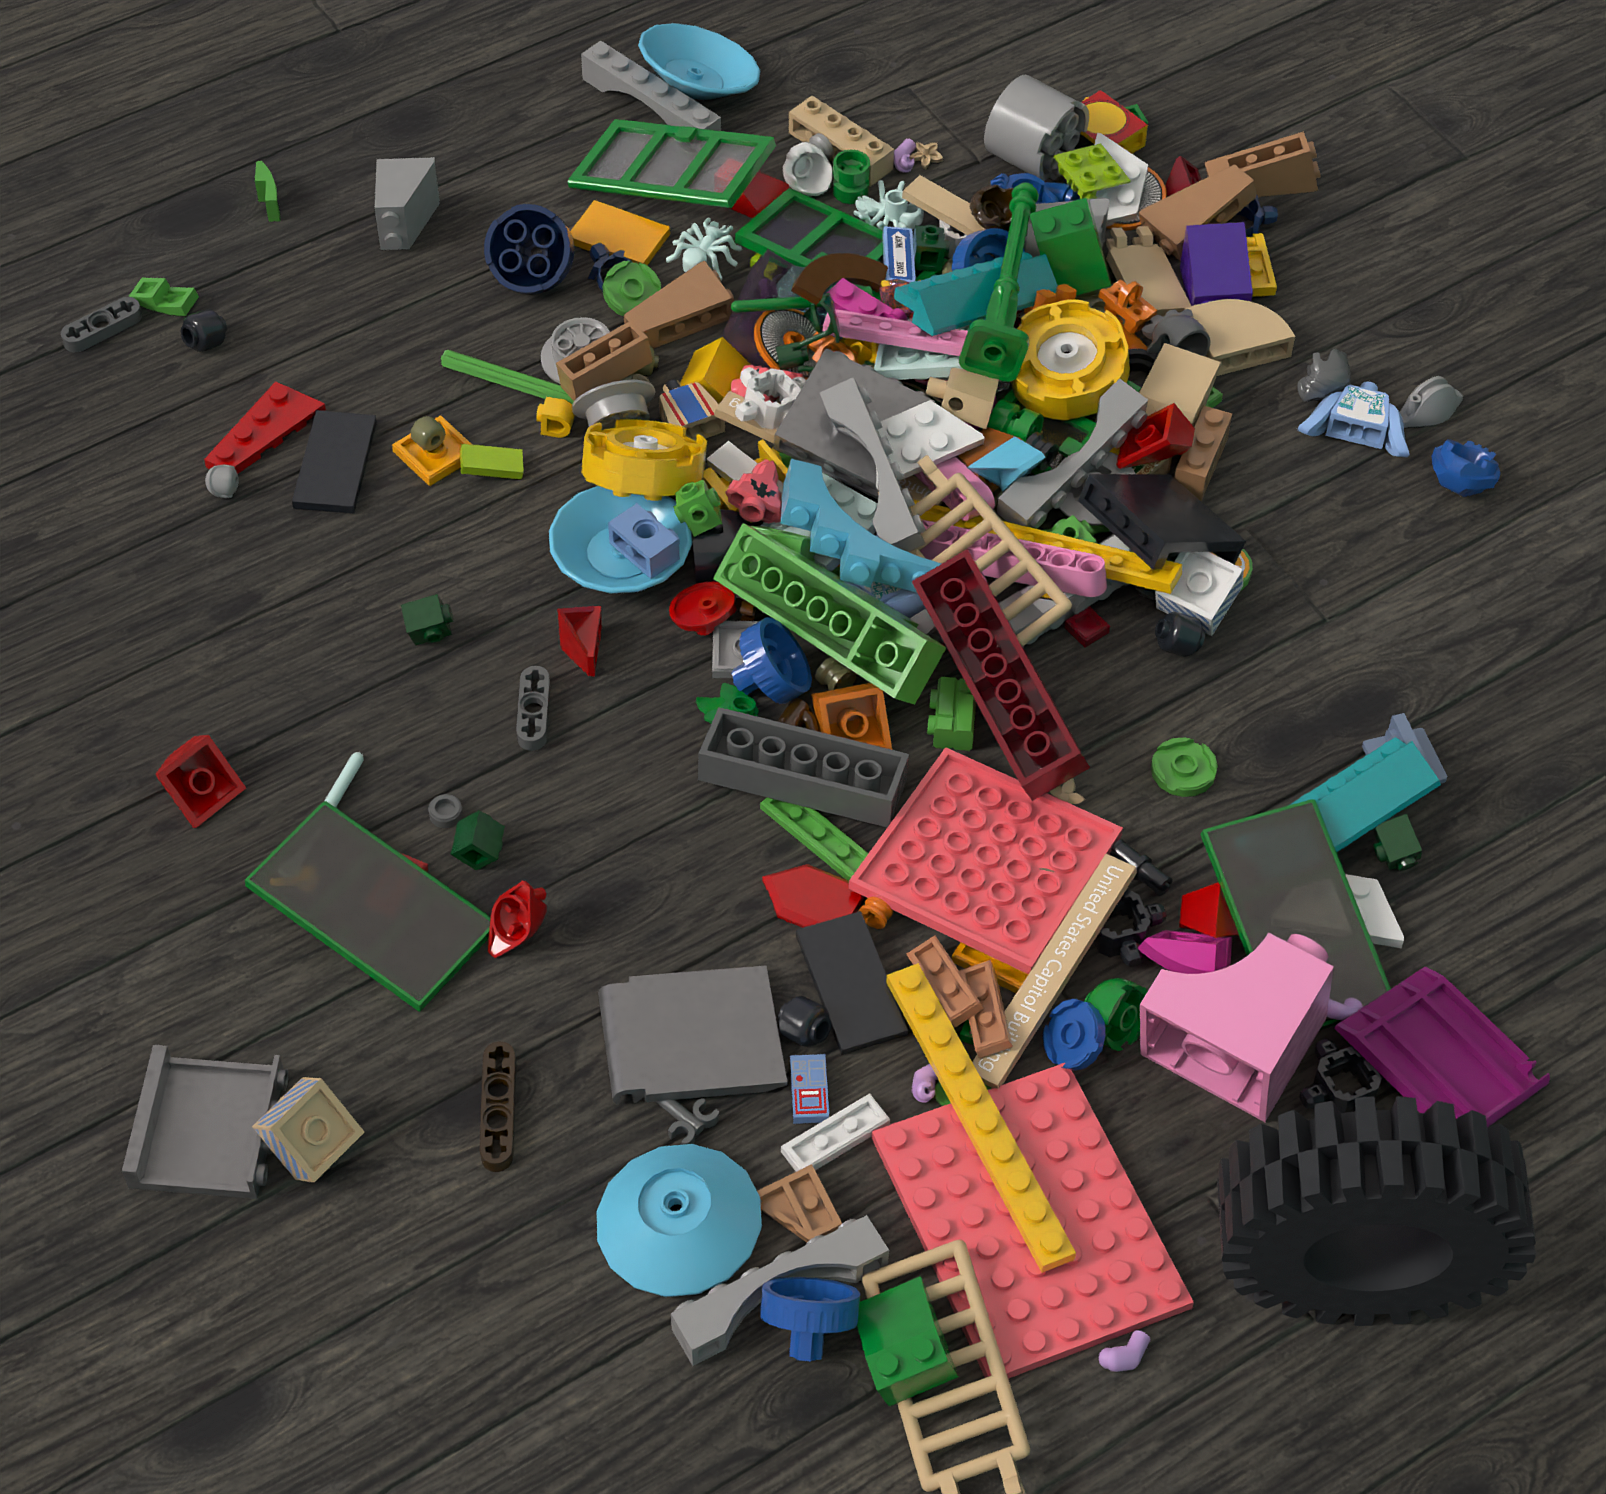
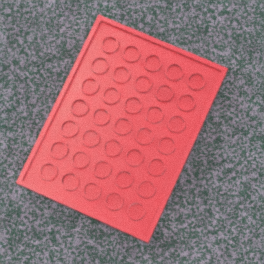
M1065 1063L1003 1084L999 1089L992 1088L988 1090L1076 1252L1075 1260L1041 1273L951 1103L872 1131V1140L924 1250L928 1251L959 1239L966 1243L1008 1379L1192 1309L1194 1304L1072 1070L1062 1068ZM955 1257L932 1265L940 1282L960 1275ZM965 1289L947 1296L954 1313L970 1308ZM975 1323L961 1327L969 1345L981 1342ZM986 1356L977 1359L985 1378L991 1376Z

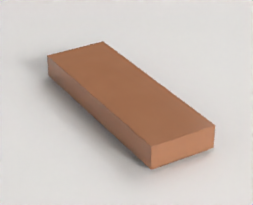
M936 936L931 937L907 953L913 965L919 963L954 1028L984 1009Z
M991 960L960 970L959 972L984 1008L969 1018L975 1051L978 1057L983 1058L1013 1047L995 967Z

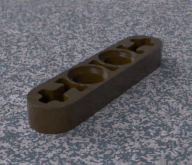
M501 1041L488 1045L483 1054L480 1156L483 1166L492 1172H500L509 1168L512 1164L514 1153L516 1058L512 1046ZM497 1055H504L502 1061L503 1073L496 1070L495 1060ZM495 1084H504L508 1087V1092L501 1097H494L490 1095L489 1089ZM495 1115H502L508 1120L505 1126L497 1129L490 1127L487 1123ZM493 1140H500L501 1153L497 1159L492 1158L494 1152Z

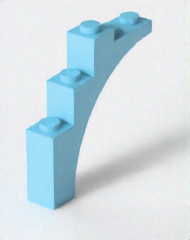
M791 459L783 483L780 523L811 531L810 552L840 559V580L870 588L874 581L917 592L911 581L942 564L897 548L870 533L845 513L830 495L823 480L821 466Z

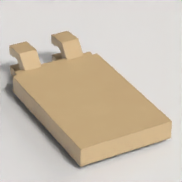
M1148 226L1137 227L1136 233L1139 237H1133V245L1127 246V235L1122 228H1111L1110 234L1113 236V239H1107L1106 241L1109 250L1106 259L1117 281L1121 279L1127 285L1137 281L1143 287L1141 297L1157 309L1156 315L1165 316L1169 310L1182 312L1185 308L1191 307L1162 247H1159L1158 244H1153V234Z

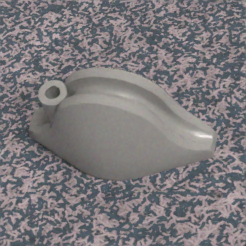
M1441 376L1426 380L1414 389L1400 410L1404 428L1437 425L1448 420L1462 402L1463 395Z

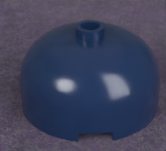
M534 204L511 207L512 209L504 212L497 220L495 219L487 231L484 243L486 264L498 282L508 289L522 294L547 292L559 285L571 269L574 260L572 234L568 226L558 215L542 206ZM536 249H541L542 254L533 255Z

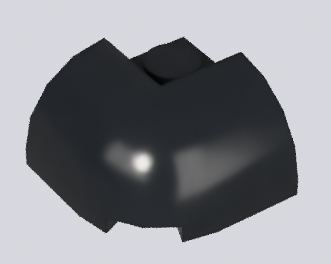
M720 509L722 524L695 537L692 534L696 584L717 582L713 577L741 525L744 523L751 527L750 522L742 518L739 512Z

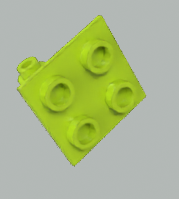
M1101 143L1054 155V159L1058 162V172L1065 177L1072 190L1078 192L1077 194L1080 196V199H1097V191L1131 182Z

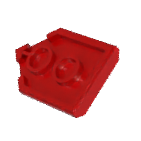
M808 864L762 877L777 918L802 928L856 913L865 896L849 889L848 880Z

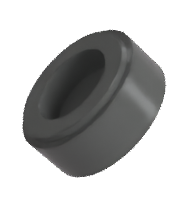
M439 795L430 802L428 807L431 822L439 828H451L457 825L463 816L461 802L453 795Z

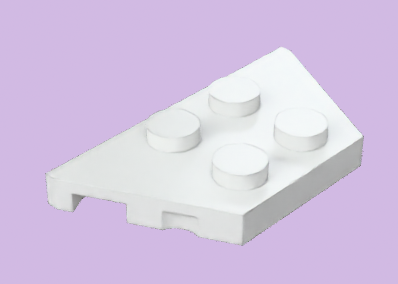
M1097 133L1095 145L1101 143L1131 180L1127 184L1097 191V199H1110L1107 226L1113 225L1118 221L1135 220L1138 215L1148 164L1103 134Z
M931 400L881 421L883 427L878 429L881 438L887 437L893 453L889 455L891 463H898L904 479L923 471L917 462L926 455L937 465L984 444L985 439L982 433ZM876 468V488L879 490V478Z
M1345 874L1373 944L1402 948L1404 941L1403 933L1378 880ZM1330 879L1292 890L1272 914L1270 926L1338 938L1352 935Z

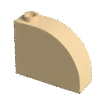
M1223 299L1185 308V310H1192L1194 319L1202 324L1209 334L1211 340L1210 348L1205 357L1222 363L1217 376L1289 358L1292 355L1295 340L1294 333L1277 313L1265 306L1245 300Z

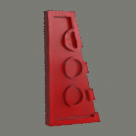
M275 381L204 459L206 468L211 469L216 465H231L235 467L237 474H239L261 458L260 453L271 447L276 448L283 443V437L293 430L298 432L307 426L306 421L315 416L316 410L326 411L325 403Z

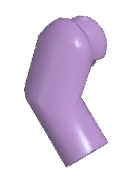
M905 139L894 151V165L898 171L903 173L911 171L915 162L914 158L912 160L909 158L910 154L916 149V144L911 139Z
M1347 998L1344 1004L1329 999L1327 1017L1343 1021L1363 1008V1005L1355 998Z
M930 1064L917 1070L913 1077L911 1091L919 1102H928L935 1095V1081L938 1078Z
M1135 1330L1127 1346L1104 1348L1099 1354L1100 1365L1114 1372L1135 1369L1143 1357L1150 1342V1337L1142 1331Z

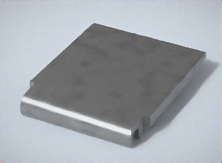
M767 966L629 976V982L608 984L599 989L598 996L614 1103L619 1104L620 1097L624 1094H632L633 1101L636 1103L644 1096L645 1102L766 1092L787 1085Z

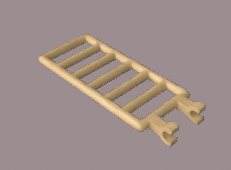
M928 455L917 462L922 468L924 475L934 484L936 489L911 507L913 515H923L956 488L967 499L925 532L921 533L925 545L909 553L925 558L920 552L922 548L973 509H976L984 520L933 558L932 561L946 562L965 551L993 529L1002 541L976 560L981 571H984L1010 550L1020 561L990 584L995 596L1027 572L1038 582L1003 610L1008 620H1012L1045 593L1056 604L1017 634L1023 646L1072 609L1071 601L963 474L956 473L947 480Z
M960 1239L864 1274L862 1283L868 1299L881 1293L878 1284L955 1257L960 1275L928 1286L926 1290L930 1301H934L965 1289L970 1308L941 1318L938 1322L943 1334L972 1323L976 1324L981 1342L950 1352L955 1367L986 1356L991 1376L914 1404L912 1398L897 1403L922 1489L927 1492L941 1488L942 1494H960L957 1482L999 1467L1005 1493L1026 1494L1015 1461L1026 1458L1030 1454V1446L966 1243ZM990 1392H997L1002 1408L1001 1411L923 1438L918 1422L919 1418ZM1007 1425L1013 1443L1012 1446L933 1474L928 1453Z

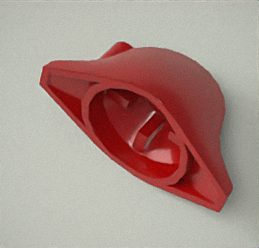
M521 881L496 900L491 912L487 951L494 958L525 943L537 932L547 912V905L543 902L546 899L544 888L533 889L526 881Z

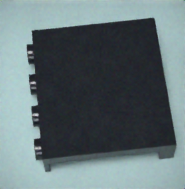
M1089 474L1078 499V502L1153 570L1163 568L1170 552H1213L1218 557L1235 565L1246 542L1170 474Z

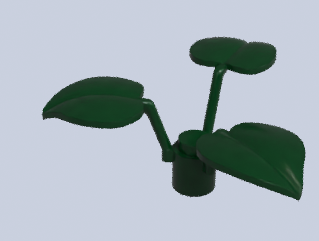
M826 293L820 302L830 317L828 329L822 331L821 320L816 306L813 303L810 304V308L804 316L819 334L801 342L775 347L780 370L797 367L798 373L804 371L812 372L814 367L804 366V362L809 361L807 345L833 333L836 344L839 343V321L830 293Z

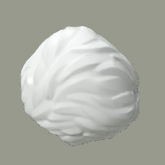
M803 142L793 146L787 153L786 161L783 165V175L785 181L792 189L807 196H819L830 188L833 169L822 150L813 144Z

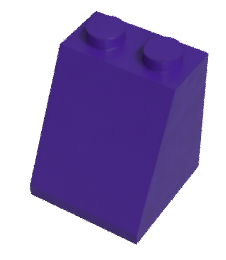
M1244 222L1186 226L1180 271L1186 296L1191 306L1223 299H1238L1251 302L1253 291Z

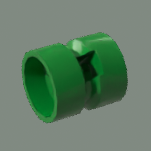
M850 149L839 152L833 161V195L842 203L855 204L858 197L862 198L863 195L868 197L870 159L859 150Z
M1002 399L994 407L987 427L1019 437L1026 442L1033 433H1041L1044 418L1042 414L1027 408L1021 411L1018 404Z

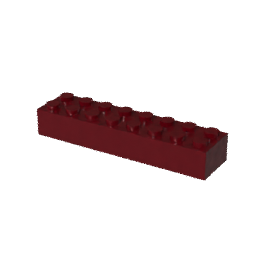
M966 549L911 581L1018 781L1031 800L1039 798L1090 768L1088 762L969 550Z

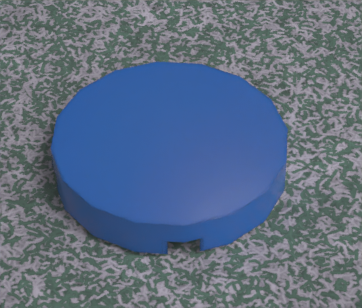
M1076 999L1063 1001L1049 1015V1017H1052L1049 1026L1045 1025L1043 1032L1044 1049L1048 1058L1054 1064L1060 1065L1065 1063L1062 1068L1076 1071L1087 1068L1097 1059L1102 1051L1106 1036L1105 1022L1099 1010L1091 1003Z

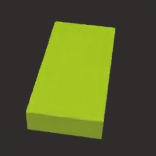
M461 444V474L522 479L524 473L522 449Z

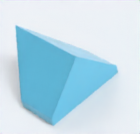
M1014 436L967 468L996 484L1002 491H1005L1018 478L1026 477L1045 456L1041 451Z

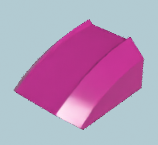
M1165 930L1145 939L1137 949L1157 964L1172 972L1186 974L1208 973L1230 966L1232 937L1213 938L1206 934Z

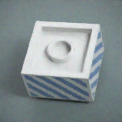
M1180 552L1175 562L1182 564V575L1171 594L1160 591L1155 592L1156 608L1167 614L1176 611L1195 617L1201 622L1205 633L1212 636L1243 587V569L1209 552Z

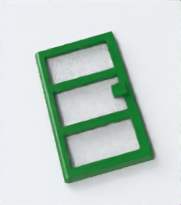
M614 119L570 176L568 186L574 189L732 208L775 149L776 143L774 137Z

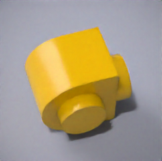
M546 397L545 403L539 404L536 421L541 422V435L557 438L567 436L571 431L575 418L572 404L564 399Z

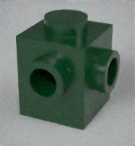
M915 225L913 236L915 270L942 272L944 257H948L950 240H945L944 228L933 225Z
M438 594L401 605L407 634L415 646L422 643H436L442 640L443 637L452 635L449 623L454 622L451 607L448 603L444 604Z
M480 810L457 823L451 855L474 870H478L498 860L499 852L503 846L502 837L505 826Z
M1407 814L1383 822L1374 828L1377 843L1373 844L1380 863L1386 861L1389 870L1398 868L1399 871L1407 870L1418 864L1417 860L1421 859L1422 849Z

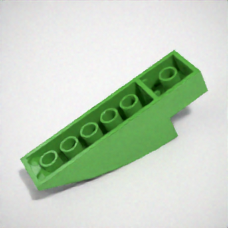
M744 523L741 525L713 577L714 580L773 619L779 621L782 625L893 698L915 705L946 649L945 646L918 630L919 624L852 583L840 580V576Z

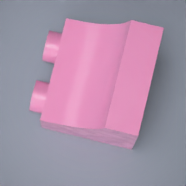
M1268 933L1253 952L1227 968L1199 974L1178 973L1161 969L1140 1003L1141 1055L1266 1122L1327 1018L1334 966L1326 963L1329 957L1328 953L1318 943L1303 935L1292 934L1286 942Z

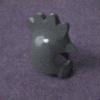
M1190 309L1183 310L1182 312L1169 310L1165 316L1155 315L1151 318V324L1145 325L1142 328L1143 335L1152 340L1147 348L1148 353H1160L1164 343L1204 357L1210 348L1211 340L1203 325L1194 319Z

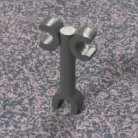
M704 1098L694 1103L693 1114L676 1100L655 1101L678 1120L669 1127L668 1135L672 1140L680 1133L686 1134L687 1137L682 1140V1145L694 1144L695 1135H699L704 1128L715 1126L719 1121V1111L717 1109L707 1116L701 1114L706 1108V1100Z

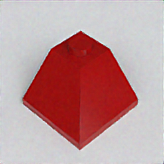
M729 161L715 176V192L723 193L743 164ZM758 171L734 206L729 209L753 219L791 187L787 182Z
M1173 403L1147 416L1139 428L1133 427L1127 433L1126 440L1120 446L1116 466L1119 469L1166 460L1176 454L1182 455L1192 447L1195 428L1177 405Z
M209 735L192 737L170 754L155 774L193 828H197L246 789Z

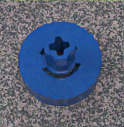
M991 228L967 235L955 249L952 259V271L967 268L977 263L995 260L986 253L993 254L995 258L1004 257L1009 232L1003 229Z
M767 617L741 633L739 646L744 663L734 668L731 672L733 683L739 691L747 695L760 688L774 702L786 704L810 689L812 676L806 656L795 637L784 625L773 618Z
M809 1277L777 1278L765 1282L762 1286L760 1317L770 1325L791 1330L790 1357L801 1361L821 1360L823 1357L824 1333L848 1331L858 1325L860 1292L850 1285L833 1280Z

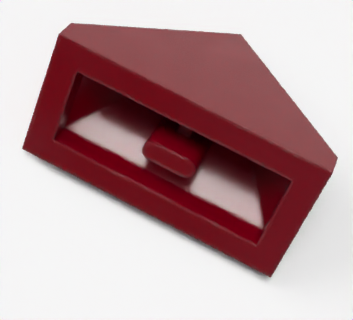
M1181 155L1175 160L1166 182V197L1202 180L1198 168Z

